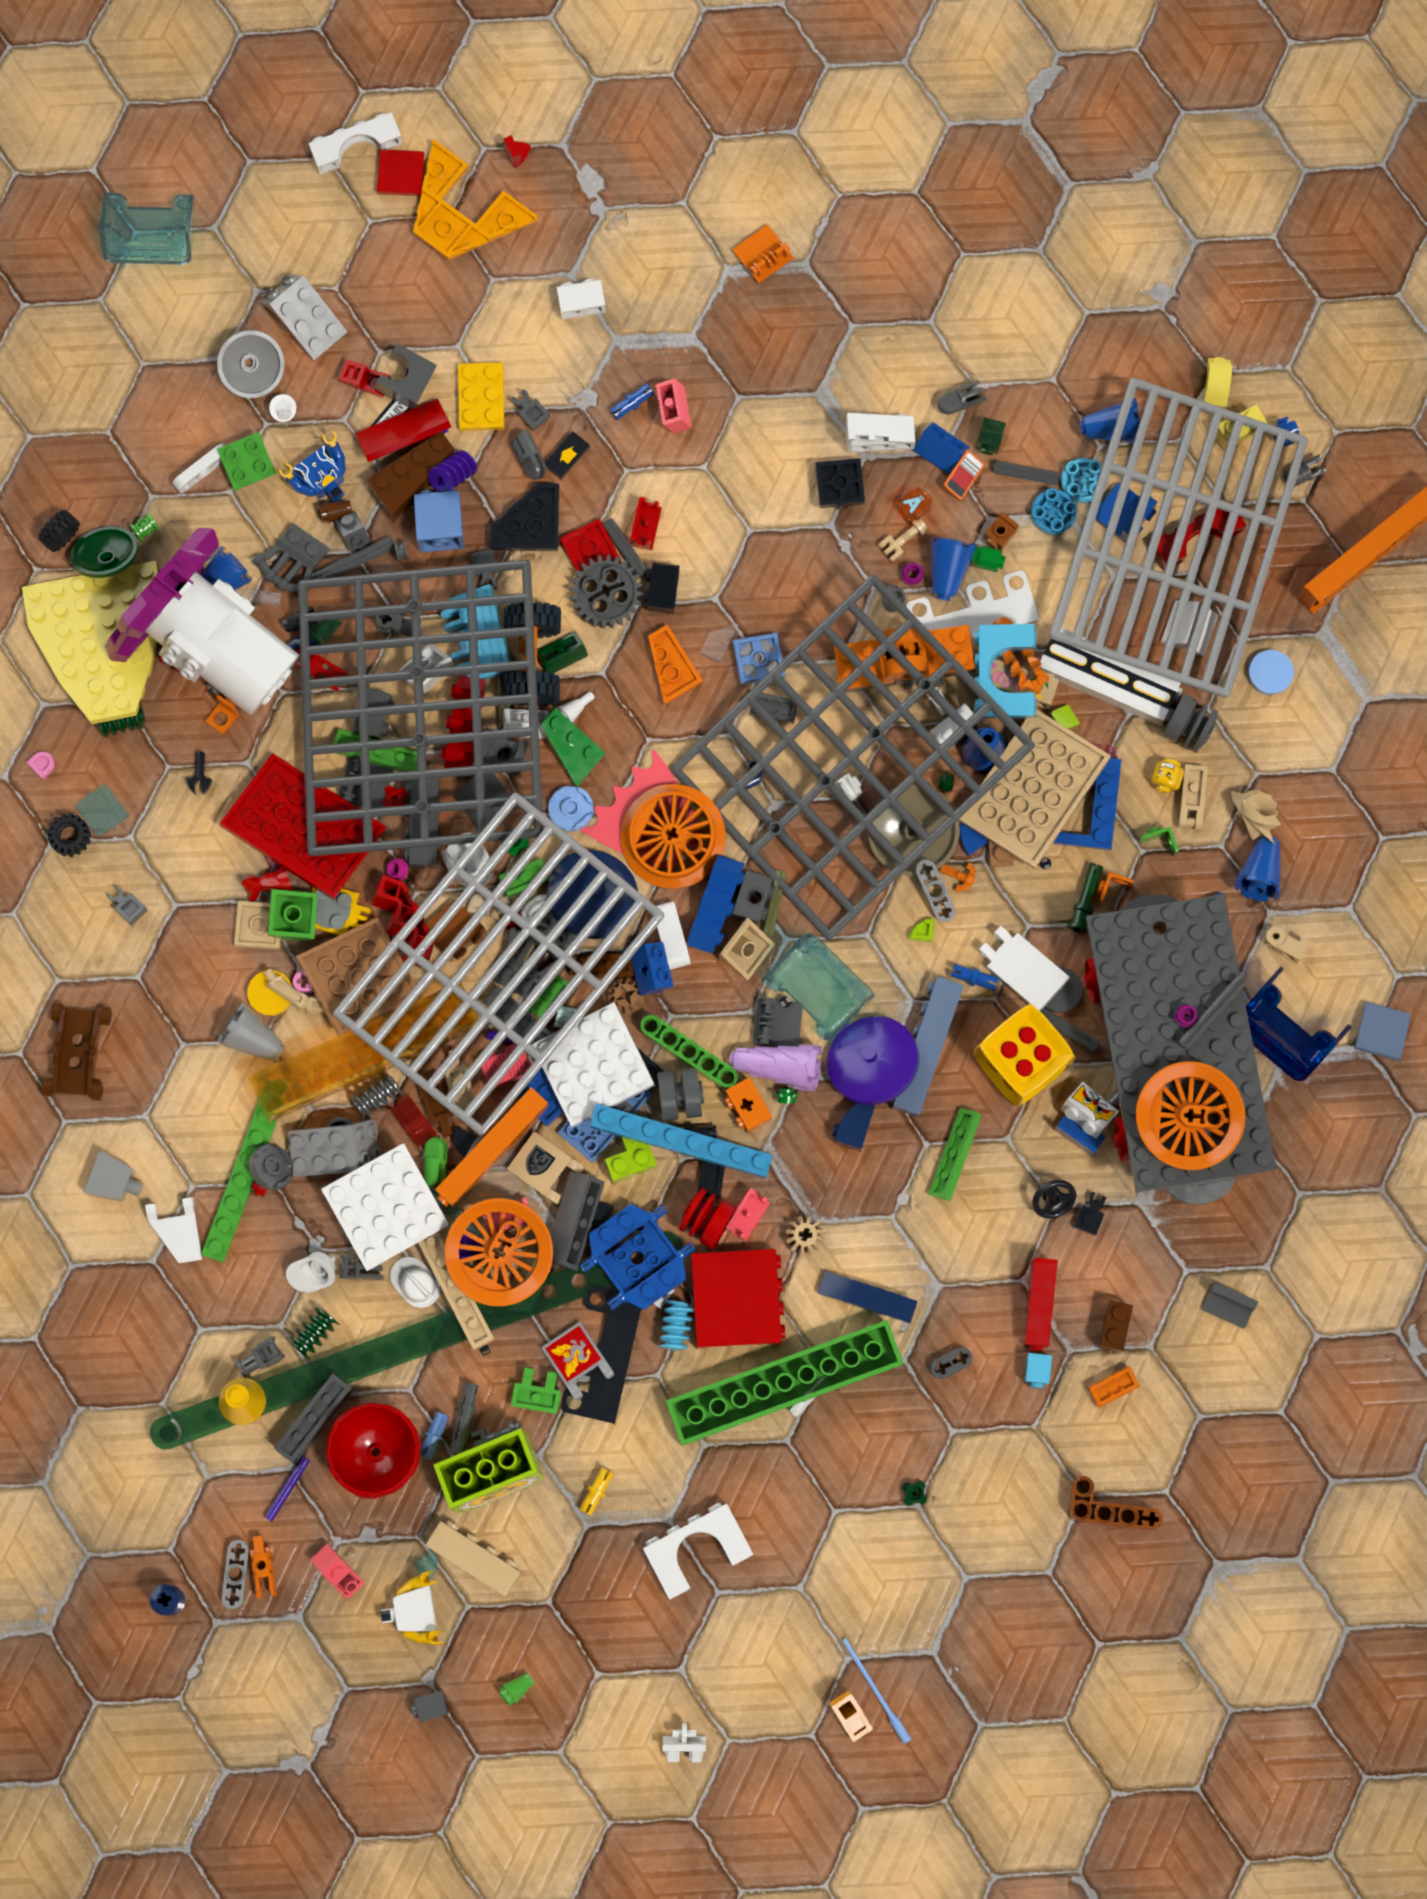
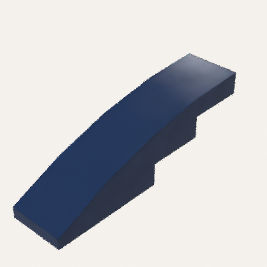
M826 1271L818 1290V1294L821 1296L842 1301L845 1304L865 1309L868 1312L911 1324L918 1303L916 1300Z

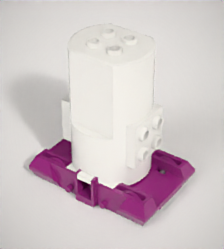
M198 527L122 614L116 624L118 628L109 637L105 648L111 661L126 662L145 639L150 636L163 646L159 655L162 656L165 663L173 665L184 678L192 680L194 683L202 677L251 716L262 704L265 706L277 689L279 690L285 683L287 677L292 672L290 669L297 661L299 654L251 616L255 607L252 606L247 598L238 595L231 585L222 582L220 579L212 585L200 575L204 570L203 564L215 552L219 542L215 530Z

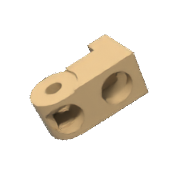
M1278 926L1270 928L1264 937V943L1269 949L1296 964L1299 963L1311 941L1304 936L1298 941L1287 935Z

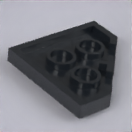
M536 483L522 499H519L507 510L505 515L496 520L490 526V550L558 551L559 484Z

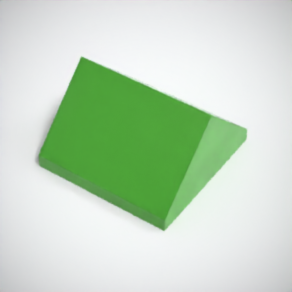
M271 889L268 936L286 941L313 940L315 937L318 893Z

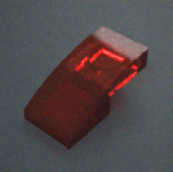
M409 1095L390 1108L418 1147L437 1134Z

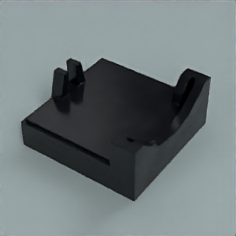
M860 458L815 462L820 508L836 507L837 510H840V507L847 509L852 505L865 504Z

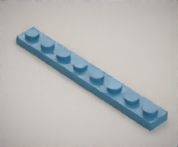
M600 1104L594 1105L589 1128L761 1178L768 1176L772 1158L771 1154Z

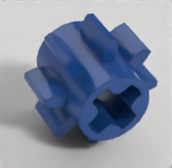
M1288 417L1277 419L1276 427L1299 434L1295 421H1289ZM1285 439L1283 447L1292 445L1294 442Z

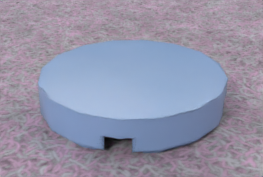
M1265 650L1258 653L1252 659L1248 668L1250 683L1258 692L1265 695L1284 692L1290 686L1294 677V667L1291 660L1284 653L1277 650Z
M565 786L555 791L552 795L548 811L550 819L564 831L572 832L579 831L588 825L592 819L594 808L593 801L585 790L576 786Z

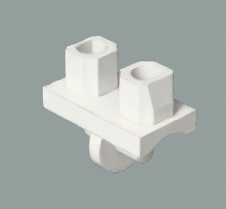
M682 1723V1730H673L672 1736H663V1751H665L667 1762H678L680 1751H689L690 1762H702L703 1752H706V1736H696V1730H687V1723Z

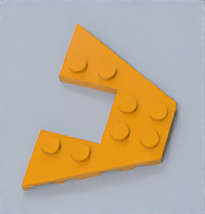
M433 139L426 175L424 176L421 199L418 205L417 218L413 229V234L449 261L539 220L536 214L505 191H502L476 224L443 200L444 197L469 167L467 163Z

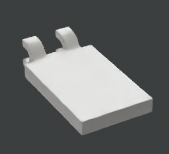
M1000 926L995 931V938L1003 944L995 952L985 942L979 949L981 951L980 955L990 962L987 965L989 971L996 977H999L1003 983L1028 1004L1031 1003L1041 1011L1068 982L1070 977L1020 934L1017 933L1012 937Z

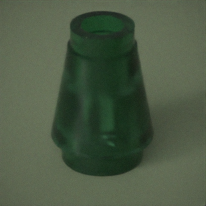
M340 619L321 621L311 627L309 637L315 640L316 645L327 644L342 622Z

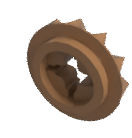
M627 977L617 979L610 986L607 994L609 1004L614 1002L620 1014L623 1015L635 1013L644 1002V995H639L636 980ZM621 988L627 993L633 992L630 996V1005L625 999L618 1000L622 996Z

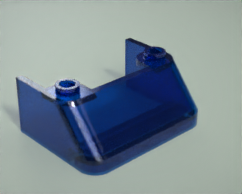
M1280 966L1246 1005L1252 1042L1259 1051L1292 1079L1304 1081L1334 1049L1352 1026L1348 1024L1337 1037L1326 1030H1318L1313 1036L1309 1035L1277 1007L1282 1000V994L1272 983L1284 970Z

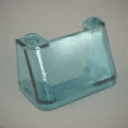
M104 193L99 224L103 258L111 263L173 265L189 263L193 249L194 195H178L173 199L172 208L129 207L128 200L124 195Z
M811 933L799 938L763 977L771 990L775 992L786 991L797 1003H803V1009L817 1021L816 1033L822 1039L829 1042L875 998L871 988L817 936Z

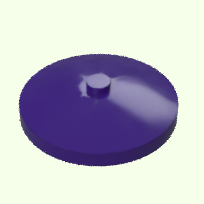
M879 1016L859 1019L846 1026L832 1042L827 1056L828 1075L836 1090L849 1101L861 1105L883 1104L901 1095L911 1085L919 1066L918 1047L908 1029L893 1019Z

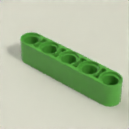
M648 1015L642 1019L641 1032L645 1038L691 1069L697 1068V1073L719 1088L727 1090L737 1084L738 1074L731 1066L657 1016ZM654 1022L658 1027L654 1032H648L644 1028L645 1024ZM673 1035L677 1040L673 1045H667L663 1041L664 1037ZM685 1048H693L696 1054L692 1058H686L682 1052ZM704 1061H712L715 1065L714 1069L705 1071L701 1066ZM723 1074H731L734 1077V1081L730 1084L723 1083L721 1081Z

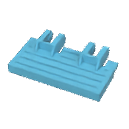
M490 584L476 589V598L495 596L493 586ZM467 593L449 598V600L466 599ZM497 605L476 607L477 631L503 629ZM467 608L446 609L440 612L441 619H449L460 615V619L444 625L445 632H451L466 627V629L457 631V633L468 632ZM506 638L478 640L479 664L511 661ZM469 641L459 642L461 650L451 654L453 661L469 657ZM470 661L457 666L470 665ZM509 671L479 673V678L487 680Z

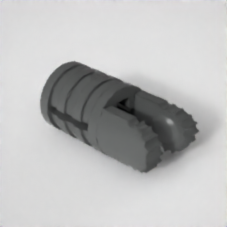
M1320 454L1301 463L1295 486H1299L1301 483L1310 481L1327 472L1325 467L1318 468L1313 472L1309 468L1310 465L1316 464L1322 459ZM1290 468L1282 472L1285 483L1287 481Z

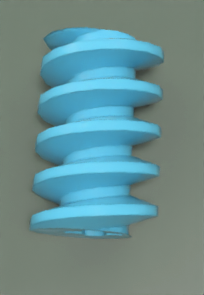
M666 1300V1303L672 1307L665 1308L664 1310L670 1316L663 1318V1322L668 1324V1326L661 1327V1331L667 1335L660 1336L659 1340L665 1344L658 1345V1347L675 1351L688 1349V1346L683 1344L682 1341L690 1338L684 1334V1331L691 1330V1327L687 1326L685 1322L693 1320L687 1313L694 1312V1309L688 1306L687 1303Z

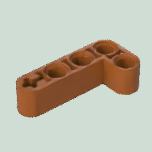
M1080 1476L1071 1484L1068 1511L1070 1518L1074 1521L1148 1531L1155 1530L1162 1524V1515L1157 1509L1093 1501L1094 1483L1087 1476ZM1079 1481H1085L1088 1484L1089 1489L1086 1494L1078 1492L1076 1485ZM1077 1504H1081L1086 1508L1084 1517H1077L1075 1515L1074 1508ZM1100 1507H1105L1109 1510L1110 1516L1107 1520H1101L1098 1517ZM1124 1510L1132 1512L1133 1520L1131 1523H1125L1122 1520L1121 1514ZM1138 1511H1141V1517H1147L1152 1513V1517L1156 1518V1522L1149 1526V1521L1141 1520L1139 1521L1140 1525H1137L1139 1519Z

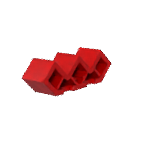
M458 676L457 683L452 684L451 697H454V700L471 699L470 677ZM479 678L480 698L485 695L486 679ZM472 708L453 709L452 715H447L446 728L450 729L449 734L473 732ZM473 741L447 743V746H443L441 759L445 760L444 768L473 766Z
M382 875L375 886L370 905L391 912L386 933L396 936L419 907L411 899L405 882ZM424 917L405 939L407 940L406 943L413 949H416L430 932L424 922ZM435 940L422 955L428 961L431 958ZM403 953L402 961L405 962L408 956Z

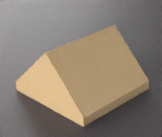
M746 918L719 954V960L744 979L749 980L775 943L749 918Z

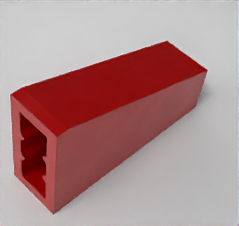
M1034 1258L1030 1262L1024 1346H1028L1029 1351L1043 1352V1348L1049 1347L1058 1260Z

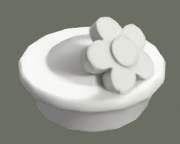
M286 394L275 396L269 404L271 416L279 422L290 421L296 414V403L292 397Z

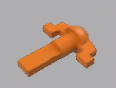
M968 863L966 867L969 870L968 874L945 864L940 869L941 873L964 882L962 886L957 885L955 891L958 893L961 890L966 892L975 882L976 869L972 868V863Z

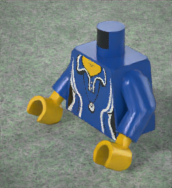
M330 429L333 435L330 440H326L325 435L322 433V439L329 444L328 447L324 444L294 468L290 464L283 463L287 467L286 473L283 474L280 469H277V473L280 476L287 477L286 481L299 494L308 497L316 496L318 499H322L328 494L333 501H338L345 495L339 485L344 482L343 475L346 472V464L339 443L335 442L337 436Z

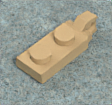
M458 1058L445 1074L449 1091L467 1071L468 1065H466L465 1060L460 1061ZM471 1080L453 1101L463 1110L474 1099Z

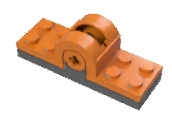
M969 624L929 631L968 673L976 672ZM913 627L894 644L925 678L930 677L945 662ZM897 628L885 630L883 633L888 638ZM877 639L848 643L846 645L863 662L881 644ZM834 646L838 682L840 684L855 669V666ZM888 651L869 668L886 687L916 682ZM951 668L942 678L958 675ZM861 675L844 693L875 688Z

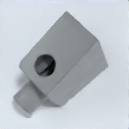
M99 1151L84 1193L92 1197L124 1202L127 1193L139 1197L144 1183L133 1180L135 1171L132 1168Z

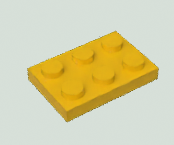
M503 363L458 364L459 430H505Z

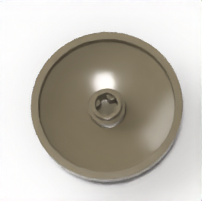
M912 784L897 799L929 834L948 817L918 784ZM937 791L944 798V800L954 809L951 802L942 793ZM883 797L878 800L873 809L884 799ZM891 806L872 822L904 858L923 841ZM959 820L901 875L917 876L916 865L922 859L932 860L937 870L951 858L957 847L960 835ZM868 833L871 849L877 859L888 869L892 870L898 864ZM926 863L922 864L920 873L929 874L933 867L927 866Z

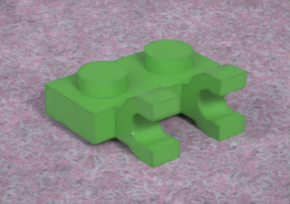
M524 1367L522 1384H514L511 1406L558 1414L561 1390H555L558 1373L547 1372L545 1388L532 1386L535 1369Z

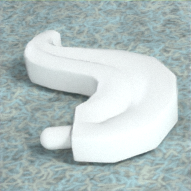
M540 894L529 900L522 908L520 913L522 917L529 921L546 901L547 896Z

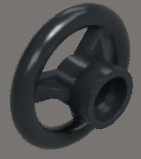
M1065 1180L1049 1181L1035 1192L1032 1199L1033 1210L1038 1216L1046 1219L1063 1216L1075 1204L1076 1190L1071 1183ZM1058 1187L1066 1188L1069 1193H1062ZM1041 1196L1045 1201V1206L1043 1209H1041L1039 1206V1200ZM1068 1201L1061 1209L1051 1212L1053 1207L1060 1202Z

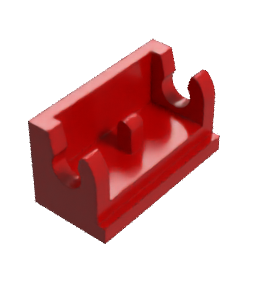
M639 497L630 537L632 547L653 550L662 510L658 501L650 503L647 502L646 498Z

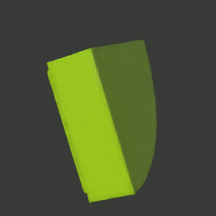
M925 919L913 928L909 940L932 942L935 919Z

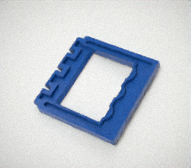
M1110 758L1096 779L1090 835L1060 832L1053 844L1112 851L1122 759Z

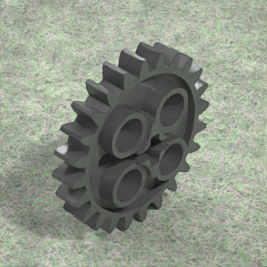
M599 555L598 562L596 563L590 558V566L582 563L584 571L576 570L575 573L579 578L571 579L572 583L576 585V587L569 589L571 592L576 593V595L570 597L571 601H577L573 609H581L578 616L586 615L585 623H588L591 619L594 620V627L600 622L603 629L606 628L607 623H610L612 629H614L615 622L617 621L623 626L622 619L625 617L630 621L629 613L637 614L634 605H641L637 597H642L643 593L637 591V589L643 587L642 583L635 582L640 576L639 574L632 576L635 568L627 569L628 561L619 564L618 556L614 562L611 561L610 555L607 556L606 561H603ZM608 572L617 573L618 578L615 582H608L605 579ZM590 581L598 585L594 592L585 590V585ZM621 582L625 583L624 586L611 590L609 597L603 594L591 602L588 601L589 598L602 594V588L604 587L610 590ZM619 592H625L628 595V599L623 603L617 602L615 599L616 594ZM598 602H605L608 606L605 612L600 613L595 610V605Z

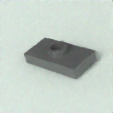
M760 694L756 698L776 721L794 724L797 705L791 699ZM750 708L749 716L761 718L752 708Z

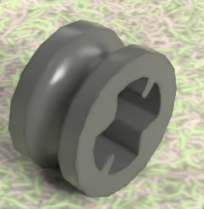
M405 540L401 544L394 542L398 562H401L402 559L409 560Z

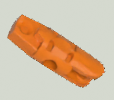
M262 1535L253 1537L254 1550H249L257 1599L262 1598L263 1594L261 1579L268 1578L271 1596L277 1595L271 1548L265 1547ZM265 1562L266 1567L263 1570H259V1565Z

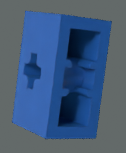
M649 943L640 946L631 957L639 995L658 994L674 987L664 943Z

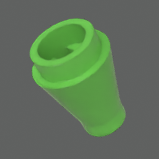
M525 1673L501 1685L502 1688L498 1693L508 1706H511L513 1703L516 1705L535 1683L529 1674Z

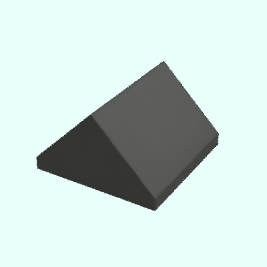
M494 773L484 774L485 799L510 797ZM475 777L471 778L454 796L457 801L476 800ZM515 805L509 813L517 809L518 806ZM501 807L485 808L486 826ZM476 809L464 810L477 828Z

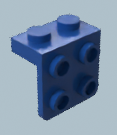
M1121 483L1114 487L1099 506L1095 520L1106 528ZM1128 489L1115 531V535L1124 542L1127 541L1140 499L1130 489ZM1151 496L1138 536L1143 530V523L1146 520L1150 521L1157 513L1155 509L1157 501Z

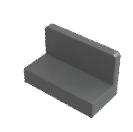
M1215 1282L1211 1286L1202 1310L1240 1328H1245L1259 1301Z

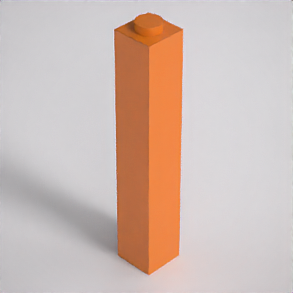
M531 1087L435 1189L439 1194L436 1198L445 1207L450 1204L455 1208L549 1107V1103Z

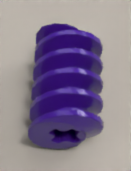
M464 450L456 451L429 471L430 484L437 491H451L477 472V464L468 452Z

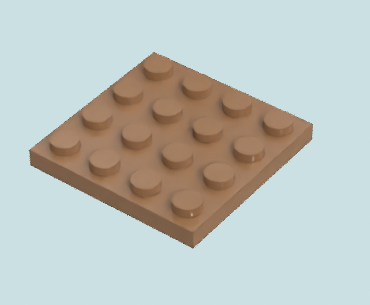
M378 917L299 954L295 958L339 1038L352 1031L333 1016L334 1010L391 942ZM397 951L393 953L346 1010L345 1014L355 1022L402 966L403 961ZM409 972L365 1025L397 1009L415 987Z

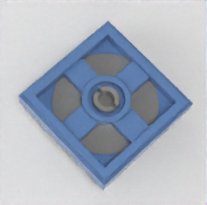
M778 633L733 640L741 686L759 683L783 660ZM785 671L781 674L783 678H786Z

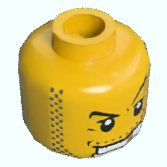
M1164 758L1163 761L1157 762L1151 781L1157 786L1156 790L1169 794L1170 790L1175 791L1180 788L1184 769L1181 767V763Z

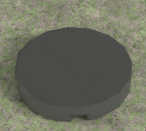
M1064 967L1059 968L1070 979L1044 1007L1054 1013L1072 1010L1078 1004L1082 995V984L1079 977L1072 970Z
M266 1144L260 1146L251 1154L249 1172L259 1186L267 1190L276 1191L285 1187L292 1180V1161L289 1154L283 1148Z

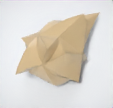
M1251 790L1246 793L1231 791L1233 802L1238 809L1235 816H1238L1245 822L1252 840L1262 834L1274 844L1270 830L1281 825L1276 818L1278 803L1272 799L1271 795L1260 790Z

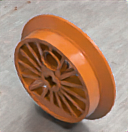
M667 784L646 791L629 807L621 826V847L627 863L644 881L661 888L678 889L700 882L712 872L718 855L722 856L725 847V825L718 808L705 794L685 785ZM673 797L671 821L663 798ZM677 797L686 799L687 801L676 821ZM658 802L666 823L654 811ZM691 802H693L699 808L682 822ZM702 812L708 818L706 821L686 827ZM651 816H653L661 826L650 822L649 820ZM710 825L711 835L691 833V831ZM649 826L658 831H645V828ZM676 830L677 839L672 838L669 840L667 833H672ZM641 836H656V838L638 843ZM702 839L710 840L708 849L704 848ZM690 840H697L699 847L695 851H690L687 849V843ZM658 843L642 858L639 856L637 849ZM663 847L653 868L645 863ZM669 849L668 871H659L658 868ZM674 850L682 869L681 872L672 873ZM681 852L695 864L693 867L686 870ZM702 852L705 853L700 861L695 858Z
M1179 1062L1161 1069L1145 1084L1136 1106V1123L1143 1143L1160 1161L1178 1169L1201 1170L1220 1163L1236 1148L1245 1127V1107L1237 1087L1223 1072L1200 1062ZM1181 1079H1189L1188 1101H1186L1179 1081ZM1194 1080H1198L1204 1084L1193 1103ZM1174 1081L1180 1102L1165 1085ZM1208 1085L1211 1086L1216 1092L1201 1105H1198ZM1162 1092L1168 1097V1099L1174 1104V1106L1162 1101ZM1219 1095L1225 1103L1215 1107L1207 1106ZM1161 1107L1167 1109L1172 1113L1161 1112ZM1223 1109H1227L1228 1118H1225ZM1188 1112H1191V1116L1195 1117L1191 1122H1188V1118L1184 1117ZM1208 1114H1215L1219 1118V1123L1217 1125L1210 1124L1207 1120ZM1161 1118L1174 1119L1160 1124ZM1176 1124L1175 1127L1159 1139L1160 1129ZM1223 1124H1228L1226 1133L1219 1130ZM1180 1129L1171 1149L1165 1148L1162 1143ZM1204 1130L1223 1138V1140L1217 1146ZM1185 1132L1184 1156L1174 1152ZM1197 1132L1212 1148V1151L1204 1154ZM1191 1134L1199 1156H1189Z
M506 1198L483 1200L467 1208L452 1224L445 1243L446 1267L454 1284L470 1299L489 1306H508L530 1297L544 1283L553 1260L552 1239L541 1217L525 1204ZM492 1212H501L500 1226L497 1234L491 1216ZM506 1213L516 1215L514 1220H505ZM486 1214L492 1238L478 1222V1217ZM520 1218L528 1224L522 1230L518 1223ZM473 1222L487 1241L467 1231L466 1228ZM508 1225H514L517 1228L516 1234L512 1237L504 1234V1228ZM530 1229L533 1230L536 1238L517 1243L521 1236ZM464 1234L484 1245V1247L460 1244L461 1237ZM538 1243V1253L514 1250ZM502 1244L504 1254H499L497 1257L494 1256L493 1248H499ZM459 1249L483 1252L459 1259ZM513 1255L537 1258V1261L533 1268L513 1257ZM485 1258L473 1268L465 1264L470 1261ZM510 1261L530 1271L529 1276L524 1280ZM489 1262L483 1274L478 1271ZM505 1264L519 1280L520 1283L518 1285L510 1286ZM494 1265L493 1279H491L487 1275ZM499 1266L501 1267L506 1286L497 1282Z

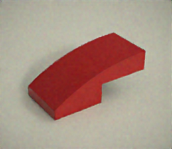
M346 359L338 380L353 388L383 398L384 394L373 389L380 375H384L389 379L391 377L389 374L368 369L367 365Z

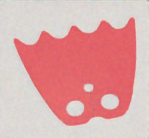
M652 750V766L648 769L632 767L633 784L628 788L614 786L615 803L609 807L595 806L594 809L598 819L597 824L591 827H584L580 831L623 854L621 826L625 814L632 803L652 788L667 784H678L669 768L655 750ZM673 797L663 798L671 821ZM677 797L676 821L687 801L686 799ZM658 802L654 811L666 823ZM691 805L689 806L682 822H684L690 815L694 813ZM651 816L649 821L661 826L657 822V820L653 816ZM697 817L687 826L699 823ZM649 826L645 828V831H658ZM699 828L692 832L693 834H701V829ZM674 830L672 833H667V835L671 839H677L678 837L676 834V830ZM641 836L638 843L656 838V836ZM690 840L687 843V848L693 847L698 841ZM658 843L637 849L639 856L642 858ZM659 850L645 863L654 866L659 857ZM675 850L673 853V867L679 862ZM662 860L659 868L668 869V860Z

